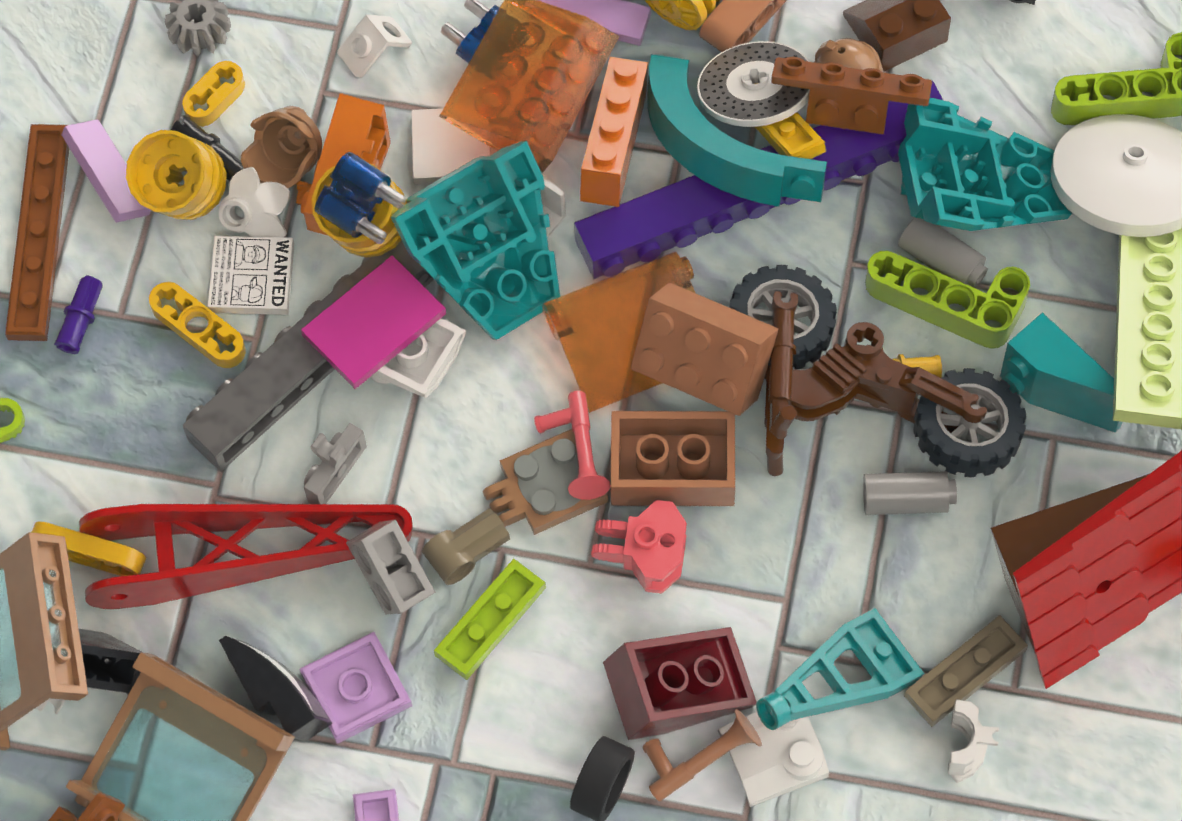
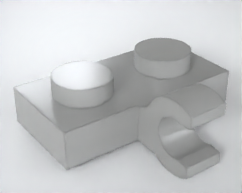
M349 423L343 433L338 432L333 436L330 443L326 440L324 434H319L311 445V450L322 462L320 465L315 464L312 466L304 479V490L308 503L327 504L367 447L363 430Z

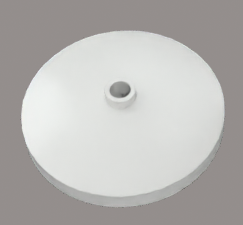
M1127 114L1099 116L1081 122L1065 133L1056 146L1051 166L1053 188L1060 201L1068 210L1084 222L1098 229L1133 237L1159 236L1182 228V132L1155 119Z

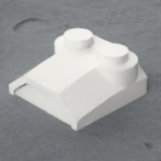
M441 318L370 378L382 384L392 383L426 398L438 388L456 359L466 335V330Z
M757 712L748 715L746 718L758 733L762 746L760 747L755 743H746L729 751L743 784L749 807L829 777V770L823 750L809 717L796 719L776 730H770L761 722ZM734 722L718 729L720 737L730 729Z

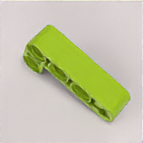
M1182 32L1173 34L1167 40L1160 68L1063 77L1058 81L1054 90L1051 104L1053 118L1063 125H1077L1095 117L1113 114L1137 115L1151 119L1182 116V91L1180 90L1182 89V59L1174 56H1182ZM1141 92H1149L1154 96H1145ZM1103 95H1110L1114 97L1115 100H1108L1104 98Z
M879 251L873 254L868 261L865 286L869 295L879 301L983 347L993 349L1003 346L1013 332L1025 308L1030 288V279L1026 272L1020 268L1013 266L1005 267L996 274L987 293L894 252ZM915 288H923L927 290L929 293L926 295H918L915 294L912 290ZM1012 288L1019 294L1008 295L1002 289ZM959 304L966 310L953 311L949 308V305ZM988 320H995L1001 323L1002 326L999 328H993L988 326L985 322Z

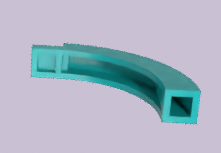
M651 54L647 91L648 114L657 138L678 163L712 186L758 203L779 207L781 197L815 202L822 201L827 162L767 152L728 136L710 123L694 104L688 89L689 60Z

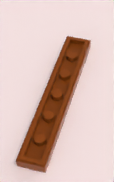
M31 124L5 332L8 340H48L69 157V147L61 134L67 125Z

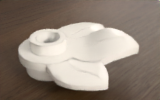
M254 167L242 169L230 180L229 195L221 201L219 206V219L227 229L234 232L245 231L250 237H285L287 235L286 229L277 215L287 206L290 199V191L284 185L277 182L260 183L259 176ZM235 206L242 208L244 218L237 216Z

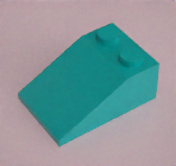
M1043 312L1007 343L1000 377L1010 385L1009 390L1012 393L1017 392L1027 403L1112 432H1117L1121 428L1123 422L1113 421L1114 378Z

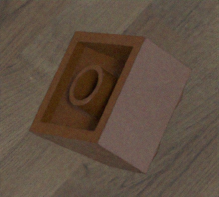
M865 0L843 11L844 18L859 41L869 44L876 50L884 72L948 41L951 17L940 0Z

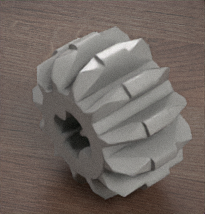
M181 0L182 3L170 2V14L165 15V25L168 29L167 34L173 44H178V48L183 54L193 49V53L199 57L202 49L206 48L214 54V43H226V32L230 31L231 22L230 18L227 17L229 13L224 2H218V0Z

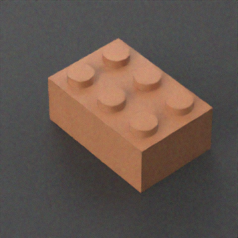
M669 282L649 298L630 369L740 416L759 398L779 329Z
M612 411L611 506H650L656 500L670 501L675 506H734L735 414L728 411Z

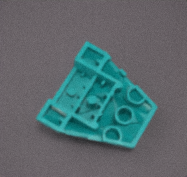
M930 98L928 106L908 104L904 122L907 136L899 147L898 156L912 217L924 219V221L935 225L977 231L1066 220L1072 215V212L1060 201L1052 185L1051 166L1055 150L1016 132H1013L1009 138L989 129L992 126V121L980 117L976 123L957 115L959 106L949 101Z
M521 141L502 148L490 156H480L409 196L406 200L407 204L398 209L391 217L408 254L494 340L501 338L561 301L554 251H549L546 228L550 227L549 214H544L541 190L545 189L544 177L527 141Z

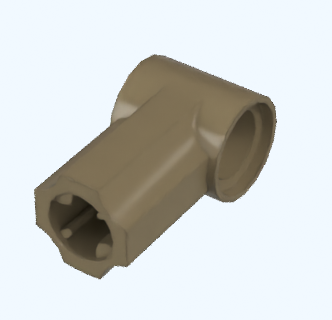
M489 508L454 532L445 530L435 535L425 544L422 553L444 583L452 585L465 578L474 569L477 561L509 541L510 535L499 516Z

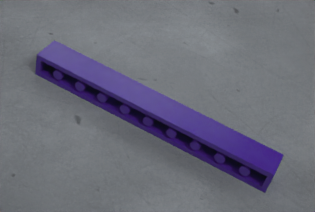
M932 81L930 98L943 100L935 83ZM889 101L884 135L822 125L813 128L825 141L826 152L812 158V160L827 162L823 191L836 187L842 180L854 175H867L874 171L877 166L889 161L899 162V147L907 136L904 125L908 107L907 103ZM771 145L760 149L778 154ZM693 175L620 204L619 207H612L575 222V242L593 279L601 276L611 277L622 272L626 266L639 261H652L666 250L676 246L678 248L687 247L693 244L699 237L711 232L722 233L730 229L734 223L744 219L760 218L770 209L777 206L735 196ZM781 197L780 205L784 203L786 205L795 204L802 199Z

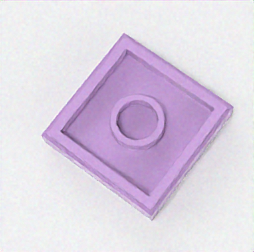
M375 632L299 669L308 689L320 702L333 723L328 727L337 744L412 707V702Z

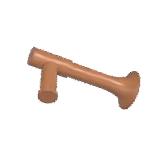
M735 709V721L724 735L675 768L672 767L663 751L659 739L649 740L643 745L642 749L647 753L660 776L657 781L649 786L651 793L658 801L665 799L692 780L697 773L737 746L746 743H755L760 747L762 746L758 733L741 711Z

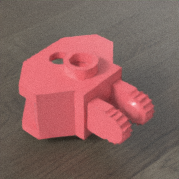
M656 500L638 517L629 516L628 522L611 521L608 519L597 521L595 531L598 535L625 539V545L595 544L592 546L591 555L595 559L624 563V569L633 571L645 592L662 594L681 577L687 523L673 502Z

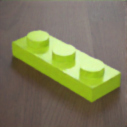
M513 558L434 649L435 657L465 680H468L546 589V582Z

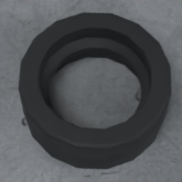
M602 736L592 748L580 771L571 796L570 809L595 821H605L617 803L626 784L634 761L635 751L626 745Z

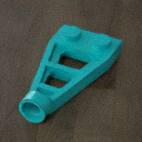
M874 608L843 624L774 692L760 698L756 703V710L761 722L768 729L776 730L796 719L887 699L912 686L925 673L877 609ZM852 650L872 678L868 681L849 684L834 666V661L843 652ZM819 672L834 693L814 699L802 682L814 673Z

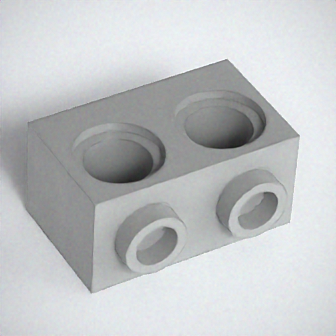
M396 520L379 522L346 542L385 615L401 614L436 593Z

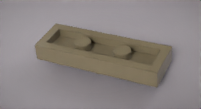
M999 615L905 691L904 697L928 724L933 727L953 711L956 700L965 701L1025 653L1028 645Z

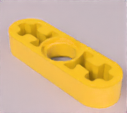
M163 282L152 289L149 295V303L154 316L219 367L232 368L243 361L246 354L244 341L241 334L176 283ZM174 297L178 309L182 311L178 316L177 310L168 304L162 307L161 299L171 300ZM194 317H203L208 320L207 328L200 333L189 332L186 329L187 323ZM215 334L218 340L227 346L233 342L234 351L230 353L225 350L221 353L218 343L213 339Z
M35 522L31 531L32 533L65 536L68 561L118 576L140 574L146 561V556L143 553L129 546L47 522Z

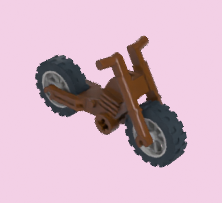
M776 265V268L769 269V266L758 268L755 274L750 272L745 275L742 284L735 286L729 308L757 320L770 321L767 324L779 329L764 377L766 380L764 425L766 427L767 471L770 475L779 476L783 473L784 438L787 436V429L794 419L815 421L832 413L838 415L854 399L868 402L875 408L884 407L897 411L900 417L914 423V436L919 437L918 446L922 453L927 452L931 463L937 467L939 464L946 467L945 471L950 474L956 475L957 472L965 473L964 477H976L977 474L983 473L984 476L995 473L996 468L1000 467L1003 469L1006 467L1011 457H1015L1026 429V425H1024L1026 411L1025 408L1020 407L1022 401L1017 392L1012 393L1009 390L1010 385L1003 379L998 381L993 378L994 374L983 371V374L975 373V369L964 368L963 372L958 373L956 370H950L945 372L944 377L940 378L920 367L912 368L885 354L882 331L876 325L868 322H859L851 326L847 332L844 346L841 347L837 343L833 346V349L826 352V355L821 356L822 350L826 351L830 345L836 323L837 307L835 303L831 302L833 295L828 287L824 289L821 286L822 281L818 277L806 275V270L796 267L793 270L787 269L788 265ZM764 302L766 306L769 308V310H761L754 308H756L760 303ZM808 316L811 325L808 327L796 319ZM867 339L871 341V345H859L857 342ZM809 361L814 363L813 367L809 369L797 370L804 368ZM947 408L957 415H949L943 412V410ZM996 421L999 432L984 424ZM978 433L989 440L978 443L976 434Z

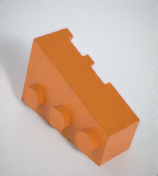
M342 93L339 94L320 159L315 167L310 191H306L301 203L300 211L304 214L307 230L327 235L319 228L313 216L312 196L317 182L328 169L349 159L371 163L381 169L391 144L384 105Z

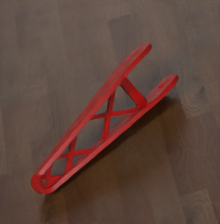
M137 504L95 510L81 517L79 520V532L109 541L155 536L159 572L99 580L90 584L85 589V601L90 606L101 609H123L156 605L353 560L355 558L346 544L349 540L336 534L345 525L351 522H364L373 527L379 522L396 520L409 542L412 536V517L405 508L395 504ZM322 524H330L327 528L319 526ZM297 526L316 535L299 550L261 556L237 545L256 529ZM238 530L227 540L211 533ZM191 534L217 546L192 567L175 569L172 535ZM325 541L332 543L331 545L320 546ZM227 552L242 558L214 563Z

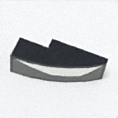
M224 636L219 640L256 711L273 716L277 715L286 732L295 736L294 739L305 742L333 724L316 697L285 665L246 642Z

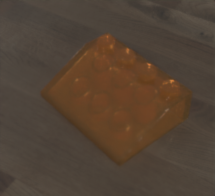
M504 0L439 117L496 151L521 141H527L540 171L543 173L555 158L620 36L586 16L538 0Z

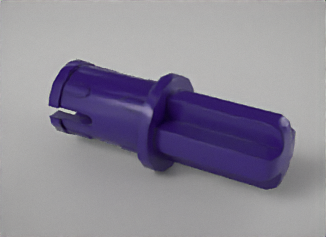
M89 275L82 277L71 305L65 307L63 312L66 316L54 343L61 351L70 354L79 353L88 325L92 324L95 320L92 313L103 287L99 279Z

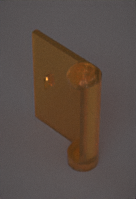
M672 252L542 304L548 326L554 338L561 343L579 390L586 394L589 413L663 384L630 368L649 298L669 282L695 293L690 281L694 278V273L686 256L680 258L677 252Z

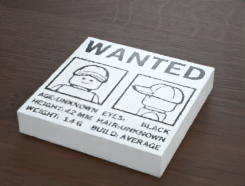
M214 236L208 308L214 313L288 315L294 254L293 238Z

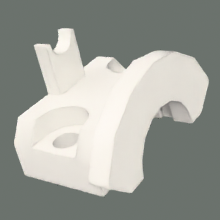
M956 700L952 714L951 728L961 731L968 740L966 748L960 751H951L948 774L951 775L956 783L973 776L984 761L987 745L998 746V742L992 738V735L998 732L999 728L982 726L978 720L979 708L971 701Z

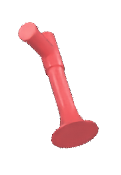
M573 391L568 395L569 408L543 416H535L534 421L540 434L552 428L569 423L572 424L578 458V477L569 484L568 492L572 497L580 500L596 499L605 495L611 485L607 478L598 475L595 470L586 394L583 391Z

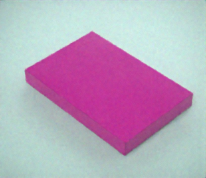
M391 255L303 327L301 333L332 367L356 389L446 315V308Z

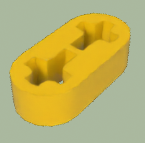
M222 61L215 64L183 97L182 105L185 115H188L199 127L208 126L216 121L244 91L245 81L241 68L232 61ZM233 76L234 83L225 82L221 85L220 78L223 77L228 80ZM207 102V110L204 111L199 108L195 111L194 105L196 103L202 106Z

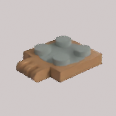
M572 429L500 460V467L506 479L492 484L483 490L486 500L503 496L491 502L489 507L496 514L509 509V511L499 515L505 527L526 518L534 535L608 502L607 493L596 499L580 500L572 497L568 492L569 484L578 477V458L575 436Z

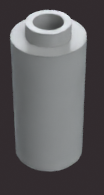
M914 217L899 239V247L931 269L973 288L980 284L988 271V268L984 266L985 256L941 226L926 222L924 219Z
M946 471L864 474L863 498L865 515L948 513L949 504H956L957 502L956 480H948V473Z

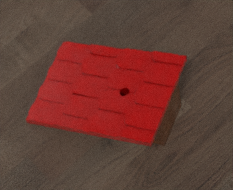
M1182 450L1150 474L991 527L1004 579L1035 653L1045 689L1100 656L1098 652L1100 649L1143 623L1148 613L1182 593Z

